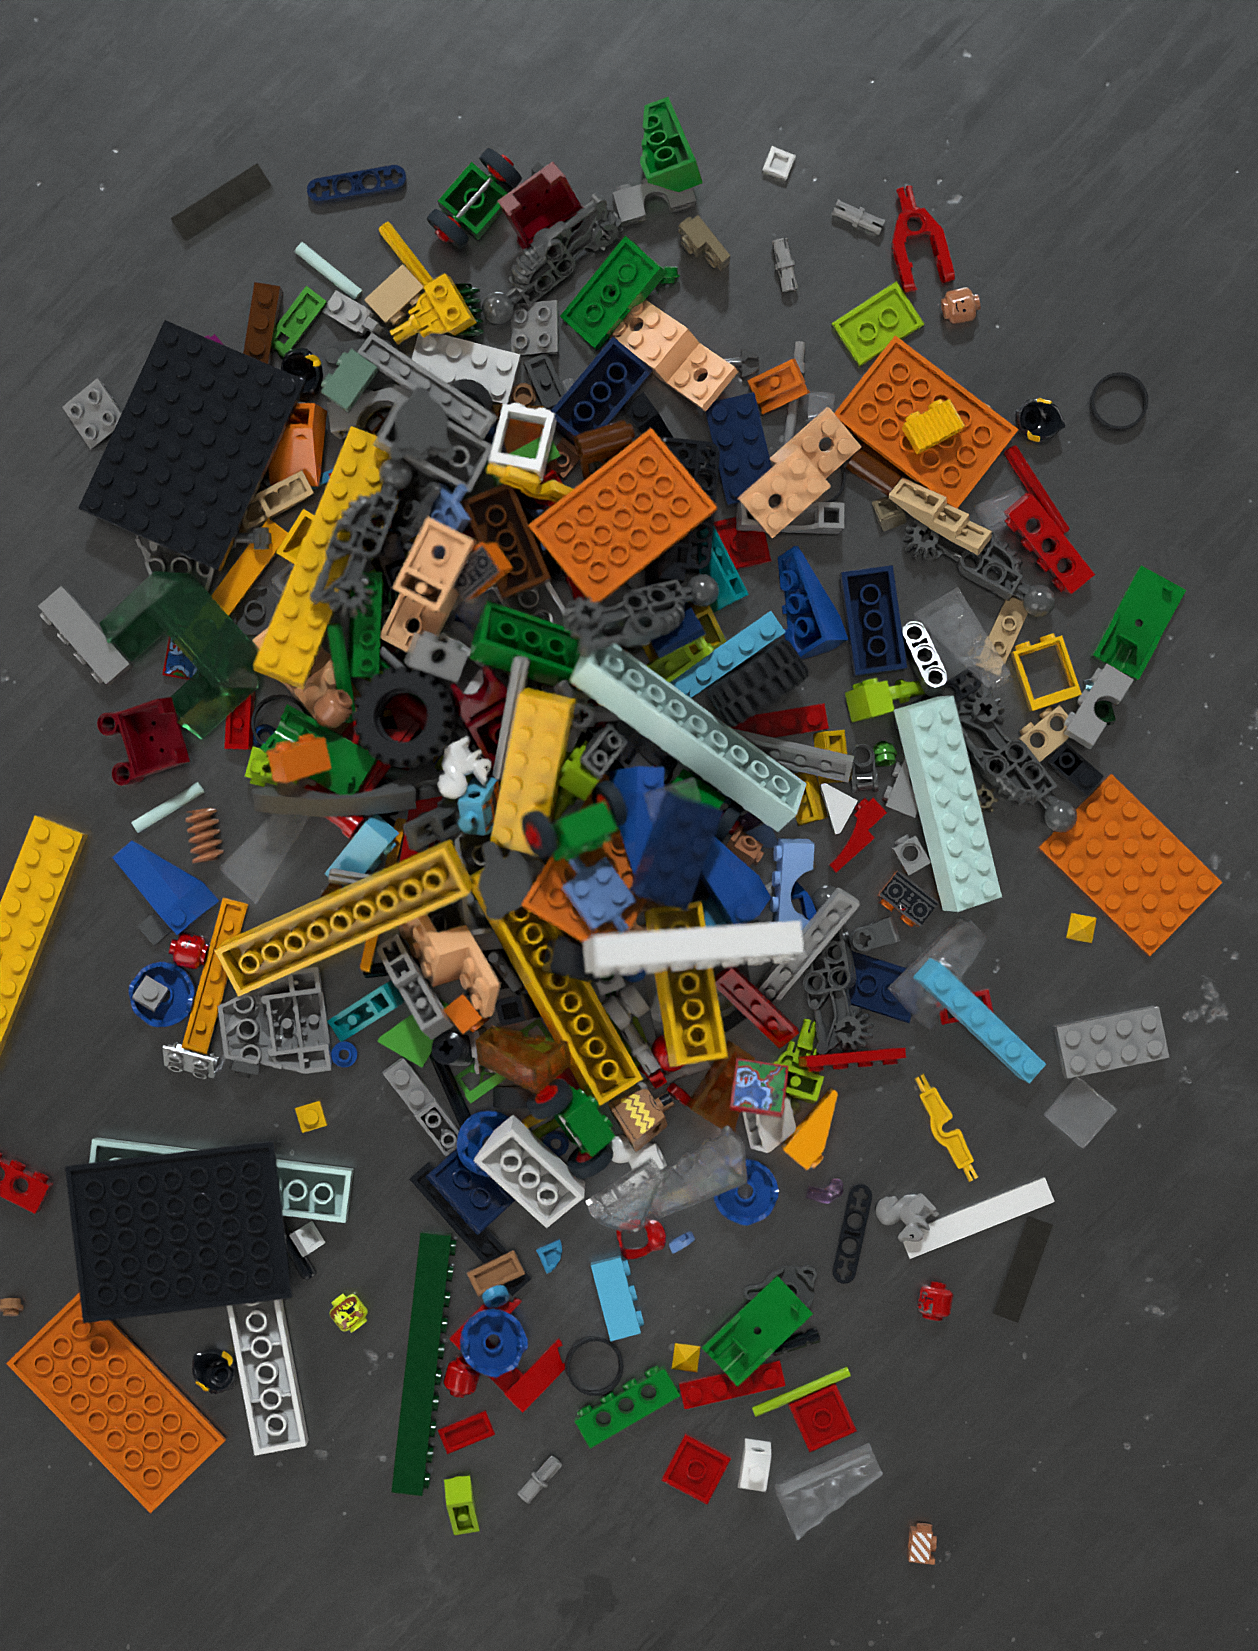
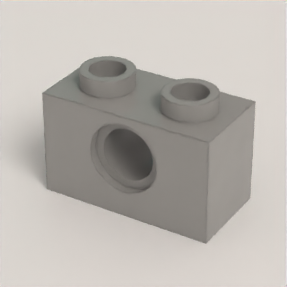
M423 631L422 635L415 632L404 662L410 667L458 683L468 655L462 649L463 644L448 639L447 643L437 640L438 635ZM436 649H442V658L438 661H432V652Z

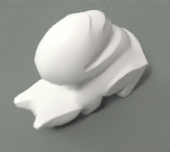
M469 737L450 744L444 750L442 767L445 774L439 776L438 787L441 794L447 798H459L465 794L468 786L465 776L473 773L482 785H486V777L491 769V762L488 759L478 760L481 757V750L473 753L468 750Z
M618 1135L609 1142L613 1150L612 1161L619 1164L629 1162L632 1171L621 1177L620 1183H627L635 1188H643L645 1186V1177L649 1181L653 1180V1168L658 1167L662 1171L666 1169L667 1163L657 1143L652 1144L648 1142L635 1152L624 1135Z

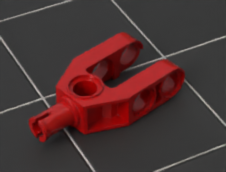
M912 185L906 186L905 191L904 187L896 189L902 212L897 217L891 245L904 293L918 290L914 283L912 275L913 265L908 260L905 243L907 239H916L922 235L929 236L941 282L945 283L955 280L954 268L944 230L925 208L920 209V207H917ZM911 219L917 220L921 226L920 230L911 231L907 226V222Z

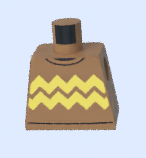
M642 1089L608 1103V1106L619 1127L635 1152H637L667 1127L668 1124L663 1112L672 1108L675 1104L667 1092L654 1100L648 1089Z

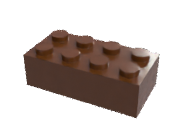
M502 484L462 501L466 513L471 519L470 522L478 542H484V544L496 542L513 567L496 582L503 601L551 582L550 575L512 486Z

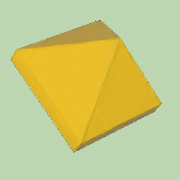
M1071 913L1066 938L1092 943L1097 918Z
M675 1343L671 1369L697 1372L700 1346Z

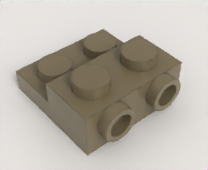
M699 215L694 219L688 217L678 226L680 228L678 232L682 240L680 243L689 255L693 253L696 257H699L705 252L706 255L704 257L712 268L718 267L720 271L729 266L730 254Z

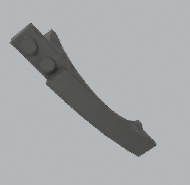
M434 762L427 765L421 764L417 768H410L401 777L381 788L351 795L318 793L300 787L293 782H276L277 785L253 789L254 810L257 812L318 817L374 815L416 809L417 800L443 796L439 791L438 782L439 776L445 773L444 770L436 771Z

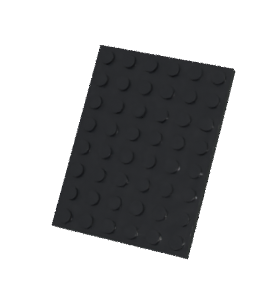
M164 320L78 509L221 572L307 382L304 379Z
M275 1141L65 1166L83 1323L281 1300L293 1297Z

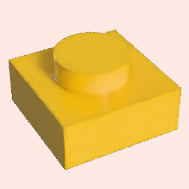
M321 1100L295 1108L302 1133L328 1125Z

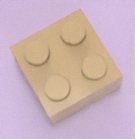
M402 264L364 300L368 309L374 312L379 321L390 331L393 327L396 328L407 320L405 316L410 309L416 306L418 299L425 292V289Z

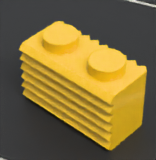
M939 399L928 406L929 410L923 414L917 411L905 418L906 423H904L902 430L917 455L964 429L965 425L950 399L945 402Z

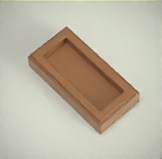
M515 1250L467 1272L478 1297L493 1286L506 1284L525 1274Z

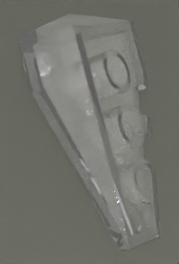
M650 1158L585 1202L588 1205L590 1214L596 1218L599 1224L632 1235L647 1225V1216L653 1211V1201L658 1198L665 1179L653 1159Z

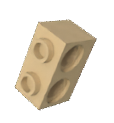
M1050 705L1039 714L1042 718L1035 725L1030 722L1019 731L1021 736L1017 740L1023 741L1039 762L1070 738L1064 734L1067 726L1063 725L1060 731H1054L1050 727V721L1053 717L1060 718L1063 724L1068 717L1060 705L1055 708ZM1033 733H1037L1043 738V744L1039 748L1033 747L1030 743V737Z

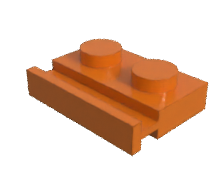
M791 359L747 380L752 392L755 393L757 404L760 405L762 415L810 393L809 389L807 390L804 377L796 359Z

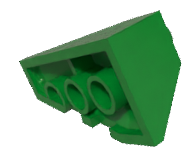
M669 97L644 105V137L641 144L643 151L640 157V164L647 182L676 192L702 184L696 159Z

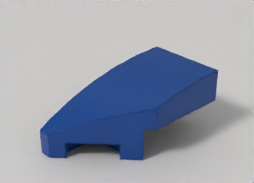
M795 881L791 890V900L799 899L802 914L810 921L817 913L810 895Z

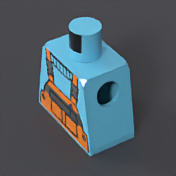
M474 776L467 786L465 794L460 796L458 800L460 813L458 826L464 833L487 835L492 832L500 794L499 780L486 777V785H482Z

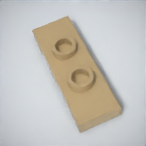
M1011 597L1010 601L1005 599L975 666L1000 676L1028 614L1023 606V601Z

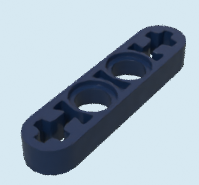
M389 165L315 178L309 182L307 193L313 202L322 204L397 191L405 186L407 176L402 167ZM394 171L399 176L402 175V178L398 179L397 184H394L392 180L384 181L386 186L381 187L380 173H383L384 178L392 177V172ZM368 175H372L377 179V184L372 189H367L362 185L363 179ZM341 180L350 181L352 187L349 192L341 193L337 190V185ZM328 182H332L335 195L331 196V192L328 190L323 191L321 197H317L316 193H312V191L316 190V185H321L322 189L330 188Z

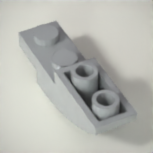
M401 1057L382 1073L442 1153L447 1156L457 1149L459 1129L421 1077L416 1074L406 1059Z

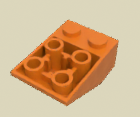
M297 403L268 467L271 486L302 470L310 486L319 487L327 411L315 403Z

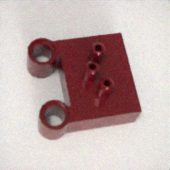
M554 162L548 164L498 200L500 207L517 234V244L522 250L531 247L530 244L533 242V238L538 231L544 228L550 229L559 221L567 222L584 207L577 199L565 175ZM581 220L572 229H578L584 220Z
M172 697L158 698L123 711L103 713L98 718L97 727L99 732L105 736L121 734L129 761L117 763L112 768V778L120 786L140 783L146 776L190 762Z

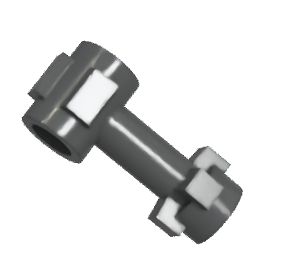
M253 528V533L238 532L232 548H238L239 543H254V549H270L269 544H272L269 528Z

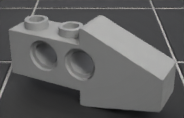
M396 934L377 946L376 950L394 985L402 994L421 1030L433 1040L453 1027V1023L444 1012V1007L433 990L434 987H432L428 978H424L422 975L421 966L412 957L405 941Z

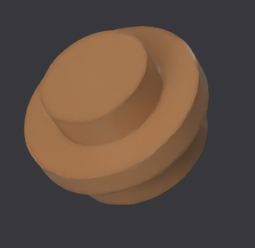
M527 383L517 384L513 387L511 401L512 403H519L526 408H530L536 401V392Z
M20 1298L0 1300V1312H3V1316H18L19 1311L24 1310V1305H21Z

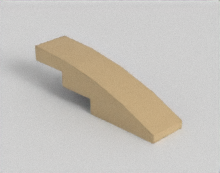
M301 470L257 493L239 533L249 532L253 528L265 523L268 518L272 519L312 496L314 492L304 472Z
M902 477L889 494V498L911 516L936 533L976 555L981 553L992 538V531L969 521L968 513L948 505L947 497Z

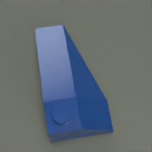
M794 546L778 557L780 588L784 590L785 605H782V612L787 616L788 628L784 629L785 639L791 642L802 660L831 651L847 641L848 637L838 611L799 546Z
M637 766L609 772V781L619 789L627 808V821L618 828L620 829L633 876L636 874L663 800L664 767Z
M714 836L700 878L728 926L745 925L760 915L771 899V896L759 875Z
M134 841L129 842L112 857L177 936L188 930L219 902L218 898L203 881L193 877Z

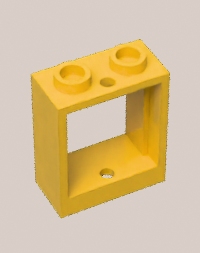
M1052 633L1040 637V643L1031 645L1030 641L1016 645V651L1010 653L1029 712L1082 694L1063 636L1055 637V634ZM1055 646L1069 688L1034 699L1020 657Z

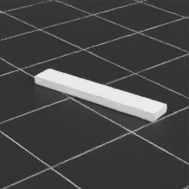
M1042 1177L927 1223L930 1228L929 1231L920 1227L923 1232V1239L921 1241H904L903 1244L909 1259L1055 1201L1045 1177Z

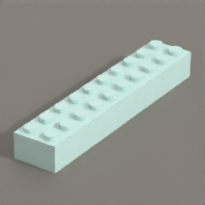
M601 633L596 639L604 638L606 636H604ZM617 644L592 651L590 656H580L570 679V682L575 684L578 689L586 692L600 705L608 708L621 720L638 730L640 734L652 740L662 750L674 756L683 765L696 772L702 779L711 783L724 795L729 796L746 811L751 812L775 831L779 832L797 815L807 783Z
M97 1137L92 1139L89 1163L197 1149ZM277 1159L283 1216L341 1223L347 1222L354 1168Z

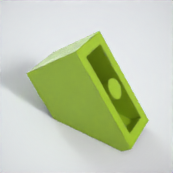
M457 1476L445 1479L446 1506L454 1535L480 1531L470 1476Z

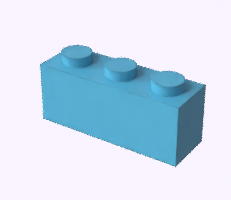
M374 814L365 822L324 874L329 877V872L332 868L367 874L369 871L373 873L383 862L379 859L382 854L387 856L397 845L393 841L399 835V832L378 814ZM337 884L340 888L346 887V885Z
M621 1255L592 1262L591 1269L610 1341L640 1334V1326H644L641 1310H635L633 1301H637L638 1298L635 1286H629L627 1276L631 1275L628 1260L623 1261Z

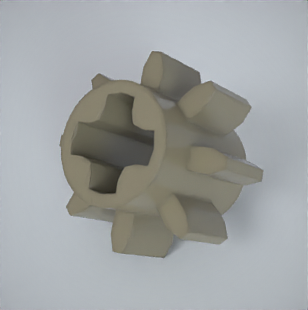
M985 783L980 784L979 790L976 788L977 795L982 794V798H986V802L983 804L979 801L982 815L984 809L989 813L993 812L994 810L991 805L999 800L994 798L992 794L995 788L985 789Z

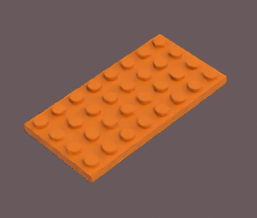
M80 1293L6 1363L149 1513L154 1511L226 1441V1438L112 1320L83 1323Z

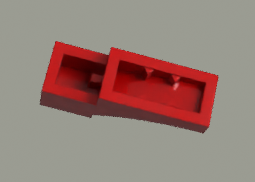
M864 798L854 807L857 812L852 815L856 819L852 833L841 852L828 865L834 873H837L875 838L868 830L887 812L874 798H871L869 801Z

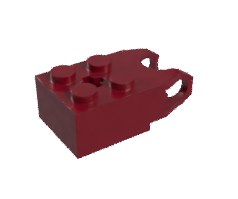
M484 665L481 667L483 685L476 693L466 694L457 687L456 683L450 685V688L453 692L454 707H456L457 713L476 749L482 751V759L490 760L491 767H493L508 690L493 675L489 667Z

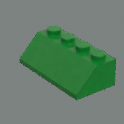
M486 601L472 638L469 659L511 673L514 658L516 656H524L529 660L526 678L555 687V685L564 680L571 686L572 682H570V679L581 654L579 653V639L576 637L571 638V631L564 630V626Z

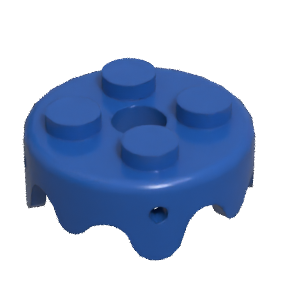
M170 962L152 963L142 968L130 983L128 992L134 1013L153 1027H167L181 1022L191 1012L196 996L195 985L191 976L182 967ZM146 975L167 987L170 991V998L166 1002H161L155 1012L132 999L133 994Z
M486 1110L471 1115L463 1123L457 1137V1152L461 1162L469 1171L490 1177L474 1162V1158L483 1147V1139L486 1136L490 1137L496 1128L510 1118L509 1116L500 1112Z
M747 1158L737 1159L725 1165L717 1174L713 1186L714 1201L720 1213L727 1219L740 1225H751L768 1217L779 1195L776 1179L770 1169L761 1162ZM749 1184L752 1186L753 1193L749 1198H742L738 1195L740 1185Z
M486 1309L473 1315L464 1325L460 1336V1350L465 1361L474 1370L490 1377H499L515 1369L519 1364L522 1354L528 1348V1340L521 1323L511 1314L499 1309ZM493 1334L497 1335L499 1339L498 1345L493 1349L487 1348L485 1344L487 1337Z

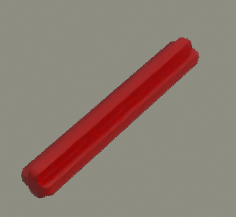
M1016 445L1008 448L1004 455L1028 493L1033 494L1062 533H1067L1070 527Z

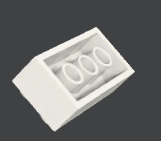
M418 333L412 360L449 385L461 379L474 380L482 384L489 391L492 404L503 407V404H510L521 356L520 354L443 334L432 333L423 338Z

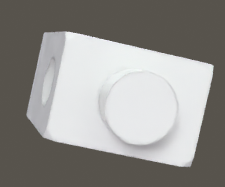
M785 1096L782 1118L742 1112L751 1149L769 1153L795 1132L794 1115L801 1111V1105L795 1098L789 1100Z
M745 1438L738 1488L766 1492L771 1461V1442Z

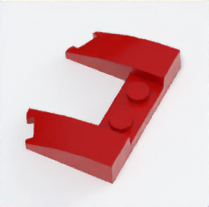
M514 1297L513 1303L507 1301L504 1305L497 1308H488L483 1303L450 1336L449 1340L460 1350L462 1329L473 1315L486 1309H499L510 1314L522 1301ZM487 1337L486 1347L489 1349L495 1348L496 1345ZM558 1338L524 1373L516 1367L499 1377L488 1376L522 1413L565 1370V1362L562 1363L558 1347L563 1346L562 1341Z

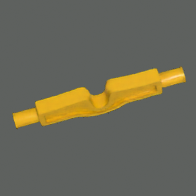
M490 463L487 467L488 474L500 477L499 482L518 488L532 498L550 500L557 503L573 490V488L555 480L539 485L540 477L538 474L511 465L504 468Z
M924 1074L919 1075L920 1078L917 1076L914 1080L922 1092L919 1094V1097L930 1116L929 1124L933 1136L940 1144L947 1148L956 1167L963 1169L968 1182L973 1181V1178L977 1179L979 1176L971 1164L974 1159L966 1145L961 1130L956 1128L947 1133L942 1131L943 1124L953 1118L952 1113L941 1099L937 1089L930 1087Z

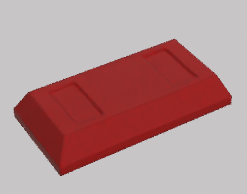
M486 1410L438 1430L447 1454L495 1435Z

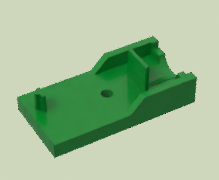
M625 236L560 317L590 345L599 350L632 308L645 301L668 271L649 257L633 240ZM615 290V295L611 297V291Z
M1142 565L1139 566L1090 657L1105 665L1109 664L1134 679V681H1138L1186 589ZM1136 620L1142 621L1141 627L1136 626Z
M287 704L276 731L267 739L265 744L263 743L260 749L267 754V751L276 748L277 743L284 741L294 743L299 741V736L306 734L325 738L331 769L306 777L337 795L358 794L378 759L373 758L369 751L329 728L321 726L315 719Z
M777 1275L702 1346V1349L738 1387L813 1313ZM755 1327L761 1328L760 1334L754 1333Z

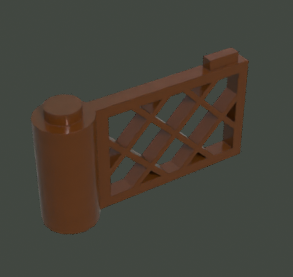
M624 420L574 436V445L580 458L584 481L592 475L589 472L588 464L599 461L604 466L632 443L635 433L630 423L627 424Z
M865 442L861 443V448L854 453L845 468L887 496L898 484L904 473L874 449L867 446Z

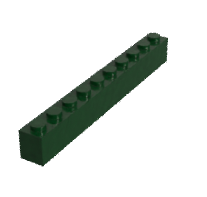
M421 1230L391 1493L423 1496L424 1489H429L431 1474L426 1473L427 1463H432L434 1448L429 1447L430 1437H435L436 1422L432 1421L433 1411H438L439 1396L435 1395L436 1385H441L442 1370L438 1369V1360H443L445 1344L440 1342L441 1333L446 1334L448 1318H443L444 1307L449 1308L451 1292H446L447 1281L452 1282L454 1266H449L450 1256H455L457 1240H452L453 1233Z

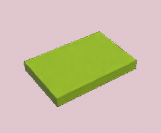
M896 281L834 321L831 325L860 368L880 355L895 335L903 340L925 324Z

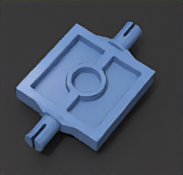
M438 483L441 487L440 493L432 504L429 518L461 533L471 520L462 508L460 501L468 491V488L459 483L452 493L447 484ZM440 545L435 548V557L444 558L446 555L444 546Z
M579 857L568 861L577 872V875L573 880L565 884L562 890L590 929L594 931L602 924L612 922L620 934L627 931L629 927L622 919L621 914L626 908L634 904L636 899L609 861L604 858L594 866L587 868Z

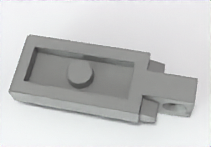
M337 290L322 310L325 315L360 336L365 335L369 331L380 337L385 330L375 321L377 315Z

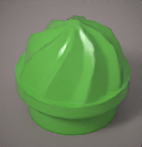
M880 741L875 744L873 751L876 766L885 767L896 763L897 750H895L892 743Z

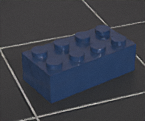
M612 337L551 410L555 414V430L574 445L575 435L609 425L622 410V407L629 402L649 378L653 369Z
M754 392L714 401L707 411H704L710 440L718 446L720 451L718 474L726 508L736 506L740 502L738 497L772 468ZM773 494L770 498L777 497V494Z
M893 565L841 572L839 576L853 676L859 677L906 670L907 662Z
M666 790L630 889L640 897L687 911L723 812L711 804Z

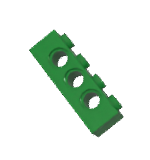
M362 572V575L369 579V584L364 589H373V594L368 596L372 600L371 606L364 605L367 610L365 614L360 613L356 609V618H352L351 611L349 614L348 666L351 677H373L375 674H379L382 572ZM350 590V601L355 597L353 590Z
M658 1365L653 1366L644 1372L645 1377L636 1381L633 1378L622 1385L623 1390L614 1394L611 1391L599 1399L601 1403L594 1407H591L589 1404L576 1412L578 1416L575 1417L574 1422L590 1449L680 1396V1391L665 1366L661 1368ZM646 1385H651L656 1389L655 1395L651 1398H646L641 1393L642 1388ZM624 1398L632 1400L634 1405L631 1410L624 1411L620 1409L619 1402ZM603 1411L609 1413L611 1420L606 1424L599 1423L596 1419L598 1413Z

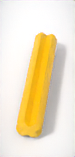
M386 222L378 229L379 233L422 286L433 281V278L391 223Z

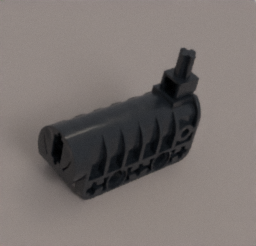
M659 437L715 504L720 458L718 446L709 441ZM702 453H705V454H706V458L709 459V462L706 463V464H705V456L701 455ZM698 478L705 479L708 487H702L698 482ZM715 512L693 529L701 531L707 528V537L698 539L693 534V530H691L643 569L646 571V582L660 584L677 579L681 585L685 581V574H698L700 569L708 565L711 558ZM695 543H707V548L701 547V555L705 556V560H702L700 565H697L695 559H691L698 549Z

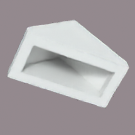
M826 783L819 785L833 833L836 835L841 833L858 800Z

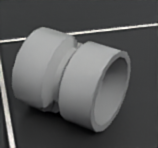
M631 982L619 991L620 996H611L602 1003V1006L620 1030H623L633 1022L632 1017L636 1016L639 1018L650 1010Z

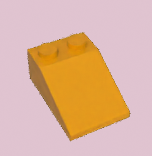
M832 1087L829 1088L800 1122L795 1132L781 1145L782 1149L806 1170L810 1166L814 1169L824 1158L821 1153L825 1148L838 1095Z

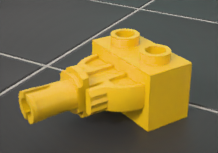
M444 273L423 286L426 292L420 296L416 306L408 311L411 315L409 320L393 330L391 329L390 334L394 336V341L399 345L417 333H420L423 338L432 333L443 334L446 332H450L455 336L477 322L452 278Z

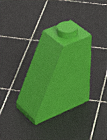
M439 998L444 1009L448 1005H450L449 1003ZM411 1014L380 1036L377 1042L418 1066L424 1067L432 1053L431 1048L434 1039L431 1040L421 1030L413 1014Z

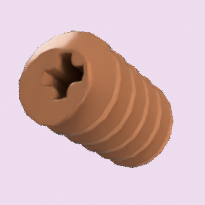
M215 808L186 812L192 815L186 818L185 821L194 824L187 829V832L195 834L194 837L189 839V843L197 844L190 852L199 855L192 860V863L218 860L217 856L224 853V850L216 848L217 845L222 843V839L214 838L215 835L221 832L220 829L212 827L219 822V819L211 818V815L217 812Z

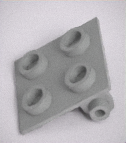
M558 300L534 302L530 306L527 303L514 304L515 309L511 317V352L520 355L541 353L557 355V352H559Z
M99 378L95 379L62 407L90 450L113 433L122 414L118 404L114 402V398L110 396L105 388V384H102Z
M180 1044L163 1045L164 1066H167L168 1069L175 1072H182V1070L191 1072L194 1076L201 1079L215 1077V1067H217L219 1057H216L215 1053L208 1052L207 1055L202 1053L199 1055L198 1052L186 1051L187 1049L181 1048L182 1045Z

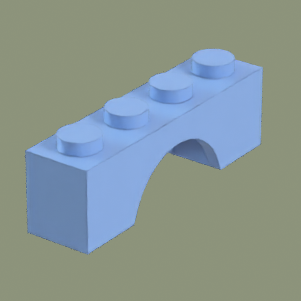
M778 838V846H774L773 857L777 863L776 871L772 873V886L775 887L774 897L770 899V910L773 912V922L770 923L801 921V929L803 930L809 922L804 915L794 910L791 903V890L795 881L802 874L813 870L815 844L809 839Z

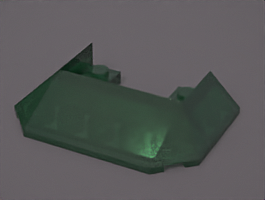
M154 571L100 622L108 644L116 643L131 662L136 661L166 633L199 670L170 697H172L176 713L181 718L177 723L200 739L209 734L258 688L257 672L254 671V663L259 650L191 573Z

